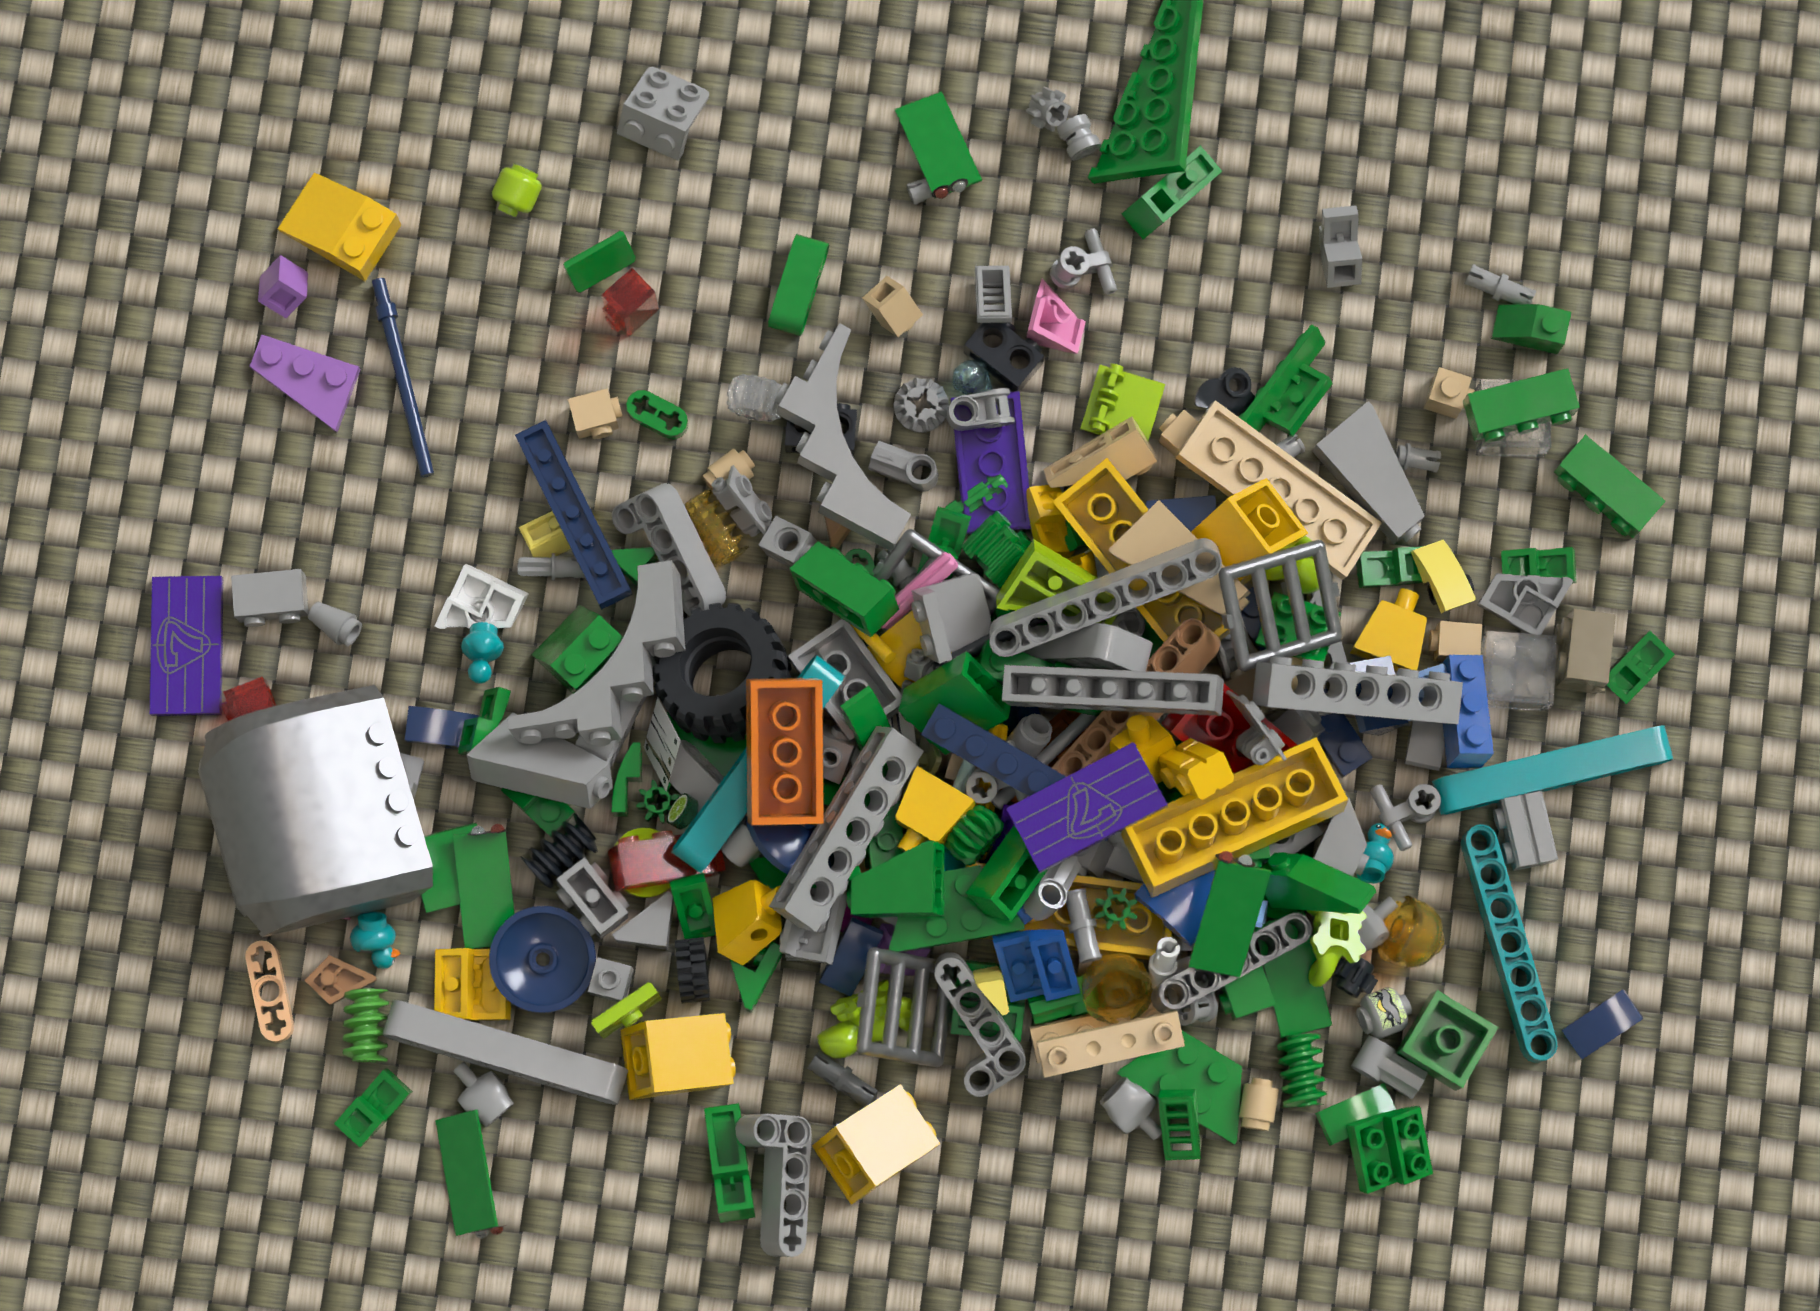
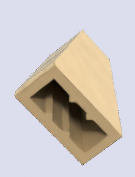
M1158 500L1108 550L1116 558L1131 566L1197 540V538ZM1203 552L1196 557L1195 561L1198 564L1205 565L1213 560L1214 555ZM1170 565L1164 568L1162 575L1172 578L1177 576L1181 569ZM1218 574L1210 579L1177 591L1221 616L1226 613ZM1236 578L1234 583L1241 612L1249 603L1246 597L1250 592Z

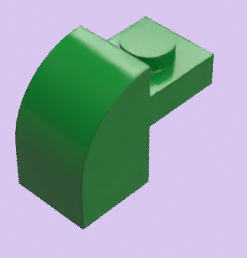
M938 506L928 540L946 553L952 554L959 561L962 552L961 546L964 544L971 516ZM922 554L917 574L929 559L925 554ZM951 573V574H950L946 579H944L943 581L952 579V578L954 577V575Z

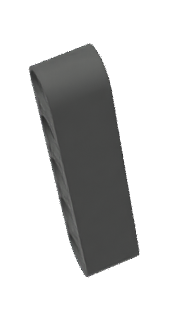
M1292 913L1253 933L1240 977L1306 942L1311 935L1312 927L1310 921L1302 914ZM1286 923H1290L1297 928L1298 937L1296 940L1287 936L1285 932ZM1256 939H1261L1267 944V956H1263L1256 951ZM1189 967L1157 985L1151 994V1001L1155 1009L1161 1013L1178 1011L1240 977ZM1196 971H1200L1207 976L1208 986L1206 988H1201L1195 983L1194 974ZM1166 987L1174 989L1177 993L1178 1001L1176 1005L1170 1004L1165 1000L1164 990Z

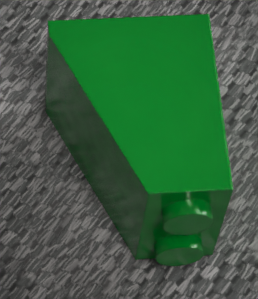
M579 605L531 655L564 687L574 694L604 667L616 651L623 636L599 614Z

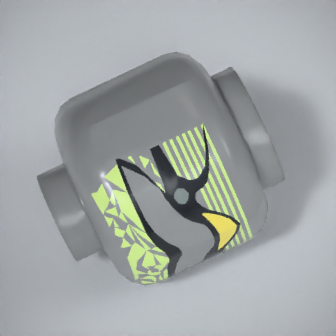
M1386 987L1365 995L1360 1001V1007L1356 1009V1014L1365 1034L1371 1033L1373 1037L1382 1039L1403 1031L1408 1025V1015L1412 1014V1009L1406 995H1399L1395 989Z

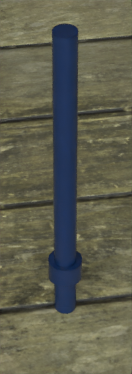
M377 278L372 280L378 304L375 307L378 322L383 324L421 477H429L434 475V470L396 323L398 318L396 305L394 302H391L385 278Z

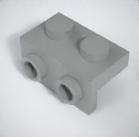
M810 889L811 898L815 896L817 889ZM842 894L836 898L829 910L830 916L827 922L817 932L800 929L786 919L785 927L780 934V952L795 959L832 965L847 904V895Z

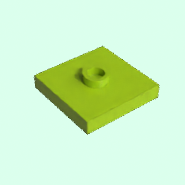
M648 982L597 1016L591 1023L598 1034L605 1039L622 1026L627 1028L643 1017L642 1013L661 1001L662 998L652 983Z

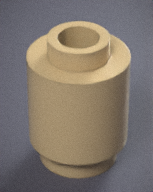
M733 448L707 467L708 472L702 475V478L711 491H713L711 484L719 477H723L724 480L728 479L730 468L733 465L741 475L746 476L748 479L754 476L751 469L755 467V464L744 450L738 453Z
M1252 1078L1251 1084H1244L1239 1118H1242L1241 1127L1269 1131L1270 1123H1274L1279 1094V1089L1272 1087L1273 1081Z

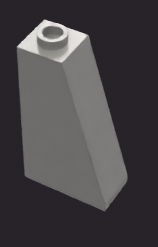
M1368 401L1318 442L1313 453L1360 507L1382 522L1379 528L1393 544H1396L1400 539L1408 542L1421 530L1418 524L1424 518V514L1376 411Z
M508 717L467 754L471 779L476 782L591 809L600 799L605 798L613 788L608 762L565 739L557 737L545 738L536 744L519 743L508 730Z

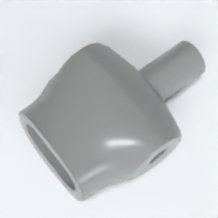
M1390 896L1375 909L1368 905L1363 909L1367 918L1361 921L1362 928L1357 933L1360 936V942L1365 946V952L1381 945L1389 937L1388 928L1383 920L1399 907Z
M465 1062L453 1070L466 1086V1089L458 1097V1102L466 1112L478 1110L479 1121L485 1128L514 1104L509 1097L507 1088L493 1071H489L477 1078Z
M1123 1077L1118 1080L1100 1100V1104L1106 1110L1110 1120L1125 1134L1130 1133L1138 1126L1152 1140L1157 1139L1162 1134L1161 1128L1149 1117L1156 1105V1100L1141 1086L1132 1083L1128 1078Z

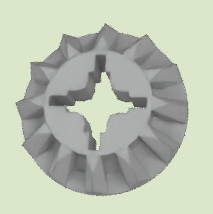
M916 377L907 383H903L894 399V411L898 421L904 427L914 432H928L939 427L945 420L946 411L949 407V400L943 387L935 383L931 378L919 379ZM924 392H926L927 404L931 405L932 408H924L922 413H919V416L916 417V405L911 403L910 400H919Z

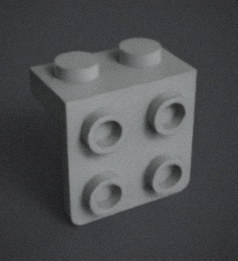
M649 67L623 104L617 134L678 161L684 152L689 129L707 103L709 92L664 70Z
M969 573L911 591L914 602L911 603L915 620L920 623L922 636H920L922 650L925 656H928V658L935 662L942 663L952 660L951 652L989 634L992 622L981 578L978 574Z

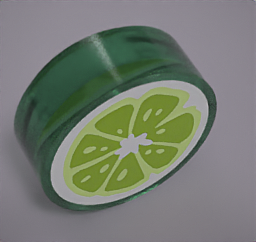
M687 793L680 795L668 812L667 823L678 830L686 828L698 811V800Z

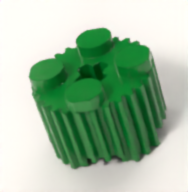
M996 511L966 539V542L961 547L971 559L976 555L978 557L976 561L985 570L984 574L997 584L999 588H1002L1032 541L1022 531L1016 534L1010 528L1012 524L1002 513Z

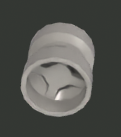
M1087 114L1074 116L1064 121L1056 129L1060 139L1066 141L1068 145L1067 153L1073 161L1087 157L1101 147L1098 136L1092 134L1090 130L1091 122Z

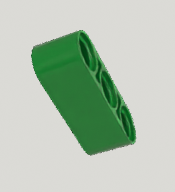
M799 234L795 235L772 306L768 327L802 336L827 258L829 243Z

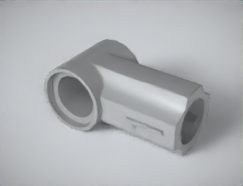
M878 441L868 467L870 471L909 484L917 491L923 492L935 487L939 477L936 463L930 456L925 454L917 455ZM919 466H927L932 470L930 476L924 480L914 478L913 472Z
M1076 855L1047 870L1023 904L1026 913L1031 918L1041 921L1045 920L1066 903L1067 892L1082 866Z
M1368 1035L1351 1067L1375 1082L1381 1081L1409 1099H1413L1428 1073L1395 1054L1396 1050L1391 1046Z

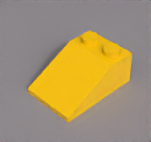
M313 173L278 227V231L361 280L366 281L401 227V223L395 212L371 198L317 173Z

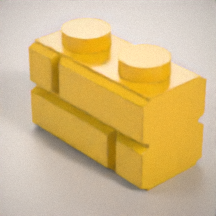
M1190 738L1177 745V750L1172 748L1159 756L1158 761L1162 768L1159 770V774L1163 783L1169 789L1177 788L1184 796L1190 794L1200 800H1204L1216 793V788L1221 790L1234 782L1235 777L1224 753Z

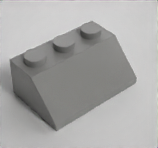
M839 620L787 656L799 674L815 655H818L845 676L841 685L824 708L848 741L854 740L855 735L845 723L840 705L867 686L875 693L888 720L899 713L901 693L852 626L845 620Z

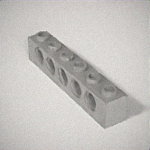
M1271 656L1270 663H1256L1252 700L1256 705L1448 724L1459 723L1463 682L1451 681L1450 673L1429 671V677L1423 678L1418 677L1419 670L1398 668L1397 675L1387 674L1388 667L1366 665V672L1355 671L1356 664L1335 662L1334 669L1323 668L1324 661L1303 659L1302 666L1291 665L1292 658ZM1297 676L1298 686L1293 691L1291 683L1293 678ZM1328 679L1330 682L1329 691L1325 694L1323 687L1325 681ZM1360 682L1362 689L1360 695L1357 697L1355 689L1357 684ZM1392 686L1393 694L1392 697L1388 699L1387 691L1388 688ZM1423 688V690H1424V698H1423L1422 702L1420 703V701H1419V693H1420L1421 689Z
M1004 665L1002 701L1010 706L1222 716L1224 680L1216 674Z
M876 726L823 815L824 824L816 826L770 903V908L804 930L817 932L827 922L830 916V908L836 898L841 896L846 890L849 876L854 868L865 858V849L872 837L881 831L884 825V817L890 807L894 806L900 799L901 789L907 778L912 776L915 768L919 766V758L924 750L894 728ZM886 763L888 766L887 775L883 777L882 768L883 765ZM869 793L870 803L866 808L864 798ZM851 822L852 834L848 838L846 834V829L848 824ZM833 852L835 860L833 866L830 868L828 865V859L830 854ZM815 883L817 891L815 896L811 898L810 889Z

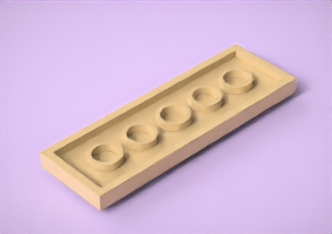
M1216 400L1210 404L1175 456L1176 459L1228 497L1267 478L1307 530L1308 534L1306 537H1309L1312 541L1321 540L1324 542L1330 571L1342 580L1348 576L1382 524L1377 518Z

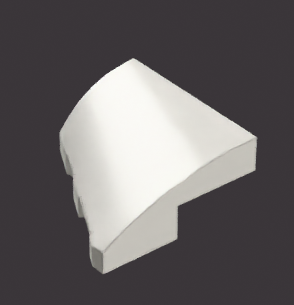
M465 564L451 595L446 599L435 627L439 629H445L446 627L470 628L474 623L486 622L495 625L497 628H510L519 615L529 593Z

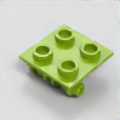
M1111 363L1110 367L1099 365L1080 429L1101 435L1132 416L1149 441L1165 384L1124 372V367L1118 364Z

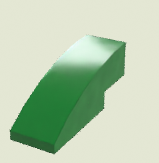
M736 1103L704 1108L720 1223L756 1218L746 1146L738 1141L735 1132L736 1124L741 1118L740 1105Z

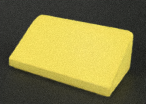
M553 511L519 527L533 557H552V553L558 556L571 549Z
M998 966L974 970L976 986L1002 1015L1008 1014L1009 1008L1001 969Z

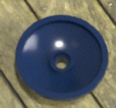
M747 822L749 833L760 852L769 862L787 875L818 825H751ZM833 852L830 854L828 859V865L830 868L833 866L835 860Z
M551 906L526 908L508 918L495 934L489 954L491 975L501 994L511 1003L522 1009L541 1013L563 1009L581 997L591 982L596 964L595 946L590 933L581 924L582 922L569 912ZM541 952H545L550 956V962L546 966H540L536 962V957Z

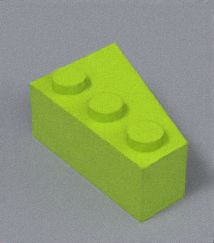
M1033 539L996 595V607L1006 611L1008 609L1016 611L1095 580L1098 577ZM1104 591L1099 593L1095 600L1102 604L1109 603L1114 598V595ZM1071 604L1064 607L1062 613L1072 617L1077 615L1081 609L1077 605ZM1117 615L1097 623L1111 625Z

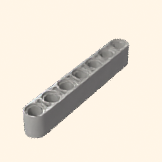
M1197 539L1000 616L991 623L989 628L990 647L999 656H1013L1210 579L1221 570L1222 560L1219 548L1210 539ZM1203 552L1213 554L1214 558L1208 564L1202 565L1195 561L1196 557ZM1170 565L1181 569L1179 574L1172 578L1162 575L1164 568ZM1140 578L1147 582L1145 588L1139 591L1128 587L1134 579ZM1104 591L1114 595V598L1109 603L1102 604L1095 600V597ZM1071 604L1077 605L1081 609L1077 615L1072 617L1062 613L1064 607ZM1034 618L1045 619L1048 623L1042 629L1037 630L1029 626L1030 621ZM1005 630L1015 635L1009 642H1000L996 638L999 632Z
M399 1000L392 1001L382 1033L384 1037L397 1042L612 1105H618L628 1073V1069L613 1063Z

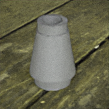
M316 602L308 614V619L337 645L344 644L350 646L357 639L362 629V623L357 620L355 614L321 602Z

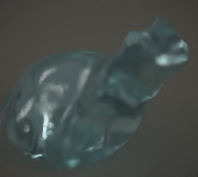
M966 360L954 369L953 387L964 395L993 390L990 375L986 371L985 364L979 361Z

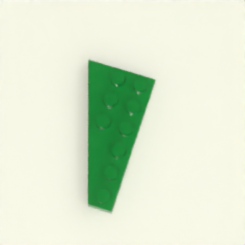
M1163 0L1153 23L1156 28L1149 45L1144 44L1140 56L1143 58L1137 72H1132L1114 114L1113 120L1115 124L1108 140H1103L1099 149L1102 153L1097 167H1092L1088 175V179L1093 184L1186 171L1204 0Z

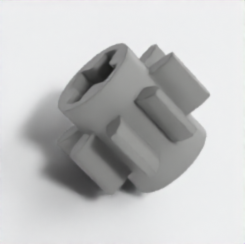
M1043 87L1042 92L1031 95L1029 108L1026 109L1027 113L1034 116L1031 123L1040 129L1045 127L1053 132L1055 126H1059L1066 121L1068 110L1071 109L1070 105L1063 102L1066 94L1057 89L1052 91L1047 87Z

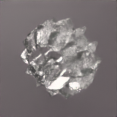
M742 374L734 377L727 392L728 409L737 416H743L748 420L753 419L758 422L762 420L771 422L779 419L780 416L776 414L779 403L774 400L782 385L777 384L775 380H769L764 376L759 377L754 374L751 376Z

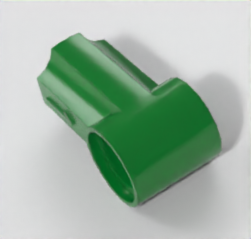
M1092 974L1077 977L1081 993L1046 1001L1044 994L1027 998L1034 1025L1047 1023L1069 1015L1071 1017L1079 1016L1101 1009Z

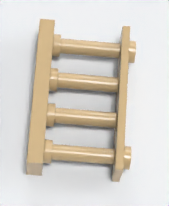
M1164 996L1165 1000L1169 1003L1167 996ZM1151 999L1029 1027L1035 1059L1037 1063L1042 1065L1044 1078L1185 1046L1178 1011L1161 1013L1155 1009Z

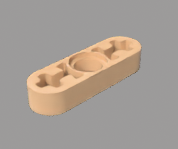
M263 940L256 941L248 947L245 959L260 1031L266 1039L272 1042H283L292 1035L294 1021L280 954L273 944ZM260 948H263L267 953H272V958H268L266 964L268 971L271 972L276 969V976L264 975L257 979L256 973L263 974L261 963L254 961V957L259 955ZM273 981L279 986V995L274 1001H264L260 996V989L264 983ZM283 1003L284 1009L276 1010L278 1019L286 1022V1027L281 1028V1034L276 1036L274 1031H268V1025L273 1024L272 1013L268 1011L264 1014L263 1008H275Z

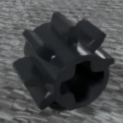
M1361 957L1357 963H1349L1348 960L1341 958L1334 971L1335 976L1338 978L1334 985L1354 998H1358L1360 993L1363 992L1370 994L1378 982L1375 976L1372 975L1375 967Z

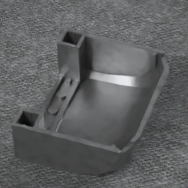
M375 685L261 709L223 723L205 734L206 742L203 757L200 759L198 773L236 908L244 917H249L261 931L259 934L262 937L410 903L433 887V866L386 703Z

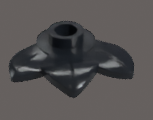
M1241 368L1226 369L1219 378L1208 379L1199 387L1194 398V404L1197 407L1208 409L1210 404L1216 400L1239 417L1255 399V395L1251 392V379ZM1231 379L1237 382L1236 391H1232L1229 387Z

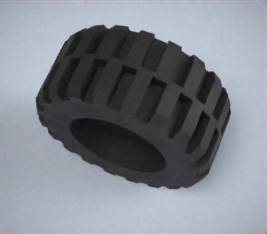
M720 603L709 604V609L704 611L698 607L690 611L692 614L685 620L683 619L685 651L675 652L670 657H653L657 665L652 667L653 679L656 682L654 688L671 718L686 733L692 732L695 738L702 741L708 740L710 736L714 743H726V738L732 737L734 742L745 740L744 734L747 733L746 679H791L792 677L789 673L792 669L791 662L787 658L786 649L772 625L765 618L761 619L758 612L750 608L743 611L739 604L729 603L727 608H723ZM727 650H737L745 652L752 657L751 668L747 677L733 691L720 696H705L693 690L694 678L698 669L714 654Z

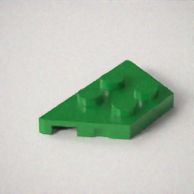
M980 865L944 871V916L898 917L889 950L907 952L1025 931V926L1017 914L1012 921L986 915L965 894L981 872L982 867Z
M1182 1031L1185 1046L1139 1056L1117 1072L1116 1075L1121 1078H1128L1132 1083L1141 1086L1156 1099H1158L1160 1090L1196 1089L1199 1125L1235 1145L1238 1139L1241 1065ZM1169 1106L1176 1111H1187V1106Z

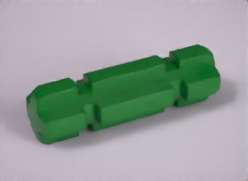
M1001 474L995 477H987L985 484L981 481L967 491L968 499L964 503L967 508L969 507L970 513L984 505L982 497L985 496L988 502L993 498L992 494L995 492L997 495L1000 494L1003 490L998 488V486L1002 484L1006 488L1008 487L1006 480ZM991 484L993 487L988 489L987 486ZM959 496L960 501H952L945 506V509L962 513L964 505L961 503V496Z

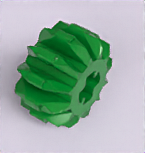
M983 805L974 806L953 827V830L947 836L945 847L958 861L960 860L966 865L975 864L996 843L995 841L1001 835L1004 823L991 809L989 810Z

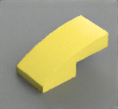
M1444 539L1411 551L1423 584L1429 582L1441 613L1476 600L1462 567Z

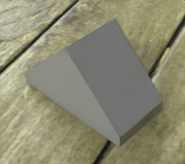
M668 891L612 934L613 937L620 944L668 950L674 908L673 896Z

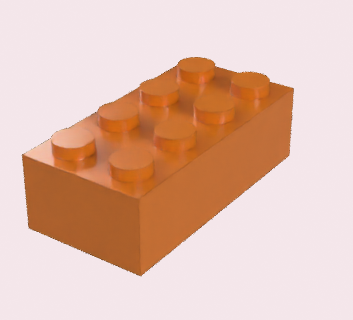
M818 678L746 679L747 822L751 825L824 824L822 680Z

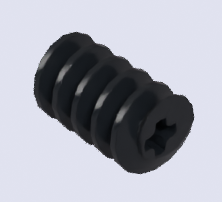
M576 813L573 814L575 826L567 821L562 822L565 834L552 830L553 843L543 838L540 840L542 852L533 847L529 849L531 861L520 856L537 879L549 888L554 887L551 875L560 877L564 874L563 866L569 869L575 865L574 857L582 860L584 857L586 858L585 848L593 853L598 852L595 843L596 837Z

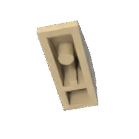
M1131 416L1046 467L1044 472L1047 483L1051 488L1075 484L1106 458L1112 462L1124 479L1146 473L1157 462L1151 444Z

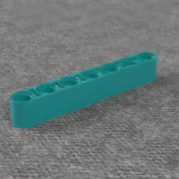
M815 655L797 678H818L822 680L824 708L841 685L845 676L818 655ZM747 747L683 832L671 853L699 873L705 870L747 813Z
M1661 725L1433 780L1432 783L1433 787L1440 794V814L1448 815L1495 804L1504 798L1537 791H1550L1663 764L1674 759L1665 726Z
M1475 825L1462 836L1461 850L1521 1053L1530 1062H1543L1552 1058L1557 1051L1558 1044L1497 835L1487 825ZM1478 833L1485 837L1487 847L1484 851L1476 850L1472 846V834ZM1483 867L1492 868L1496 872L1497 880L1495 884L1490 885L1482 880L1481 869ZM1493 901H1500L1506 906L1507 914L1505 918L1500 919L1492 914L1491 903ZM1508 934L1515 938L1517 942L1515 952L1509 953L1502 948L1501 937ZM1514 968L1525 972L1527 981L1524 987L1516 986L1512 982L1511 972ZM1524 1002L1535 1006L1537 1016L1534 1021H1528L1523 1018L1521 1006ZM1534 1036L1545 1040L1547 1050L1544 1055H1537L1533 1052L1531 1041Z

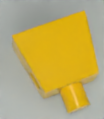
M1400 588L1394 604L1381 600L1350 653L1366 660L1391 655L1395 671H1398V668L1417 670L1427 623L1425 616L1414 612L1419 595L1411 590Z
M1134 715L1127 720V729L1113 737L1110 741V754L1134 742L1156 784L1162 781L1159 770L1162 769L1158 761L1159 756L1172 748L1177 750V746L1171 734L1152 716Z
M917 766L895 816L898 825L907 830L897 847L906 852L925 841H935L945 845L947 836L960 821V818H963L968 810L977 806L975 800Z
M750 880L712 898L718 953L743 966L780 935L782 931L781 915L770 908L769 905L781 886L771 889L757 880Z

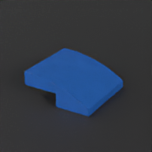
M1215 871L1208 872L1151 898L1144 883L1135 893V898L1162 919L1163 925L1191 947L1197 936Z
M1026 930L993 936V944L1010 1002L1043 994L1046 1001L1081 993L1063 930Z

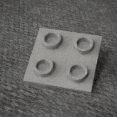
M1230 690L1226 691L1250 725L1249 729L1238 736L1236 740L1237 750L1257 765H1264L1275 756L1284 761L1287 760L1281 751L1285 744L1273 729L1269 730L1261 722L1265 716L1253 701L1249 702L1243 694L1238 697Z

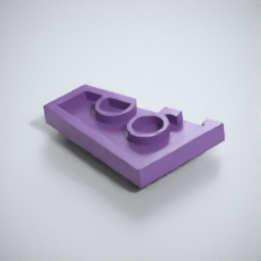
M261 335L250 364L253 371L288 395L333 431L338 432L360 373L358 366L265 335Z

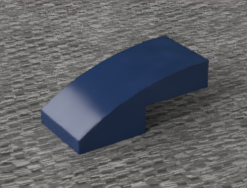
M409 706L405 741L458 749L464 721L479 717V715Z
M851 917L838 939L832 965L827 964L825 966L819 983L852 996L865 973L867 953L869 949L878 947L884 931Z
M1622 989L1563 1028L1562 1032L1582 1060L1641 1021L1644 1017L1626 991Z

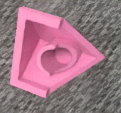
M1042 278L1035 299L1027 337L1035 341L1039 346L1078 354L1086 321L1078 319Z

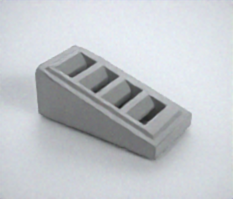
M975 266L974 282L977 323L1012 322L1009 266ZM999 303H1003L1002 305H984V304H999Z

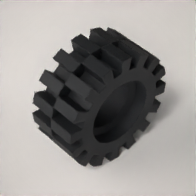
M704 937L675 940L681 1003L710 1001Z

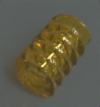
M713 488L697 494L686 502L684 506L708 555H712L710 558L714 567H719L738 558L749 546L742 548L737 546L743 539V535H730L736 524H723L729 513L727 511L716 513L715 510L721 503L719 500L708 501V498L713 494Z

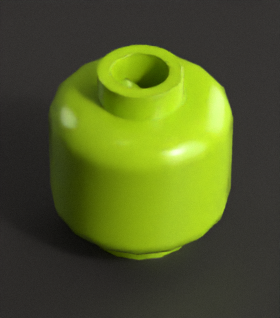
M513 164L512 168H503L492 191V197L500 203L498 210L517 217L518 212H531L542 188L540 181L537 180L538 174L517 164Z

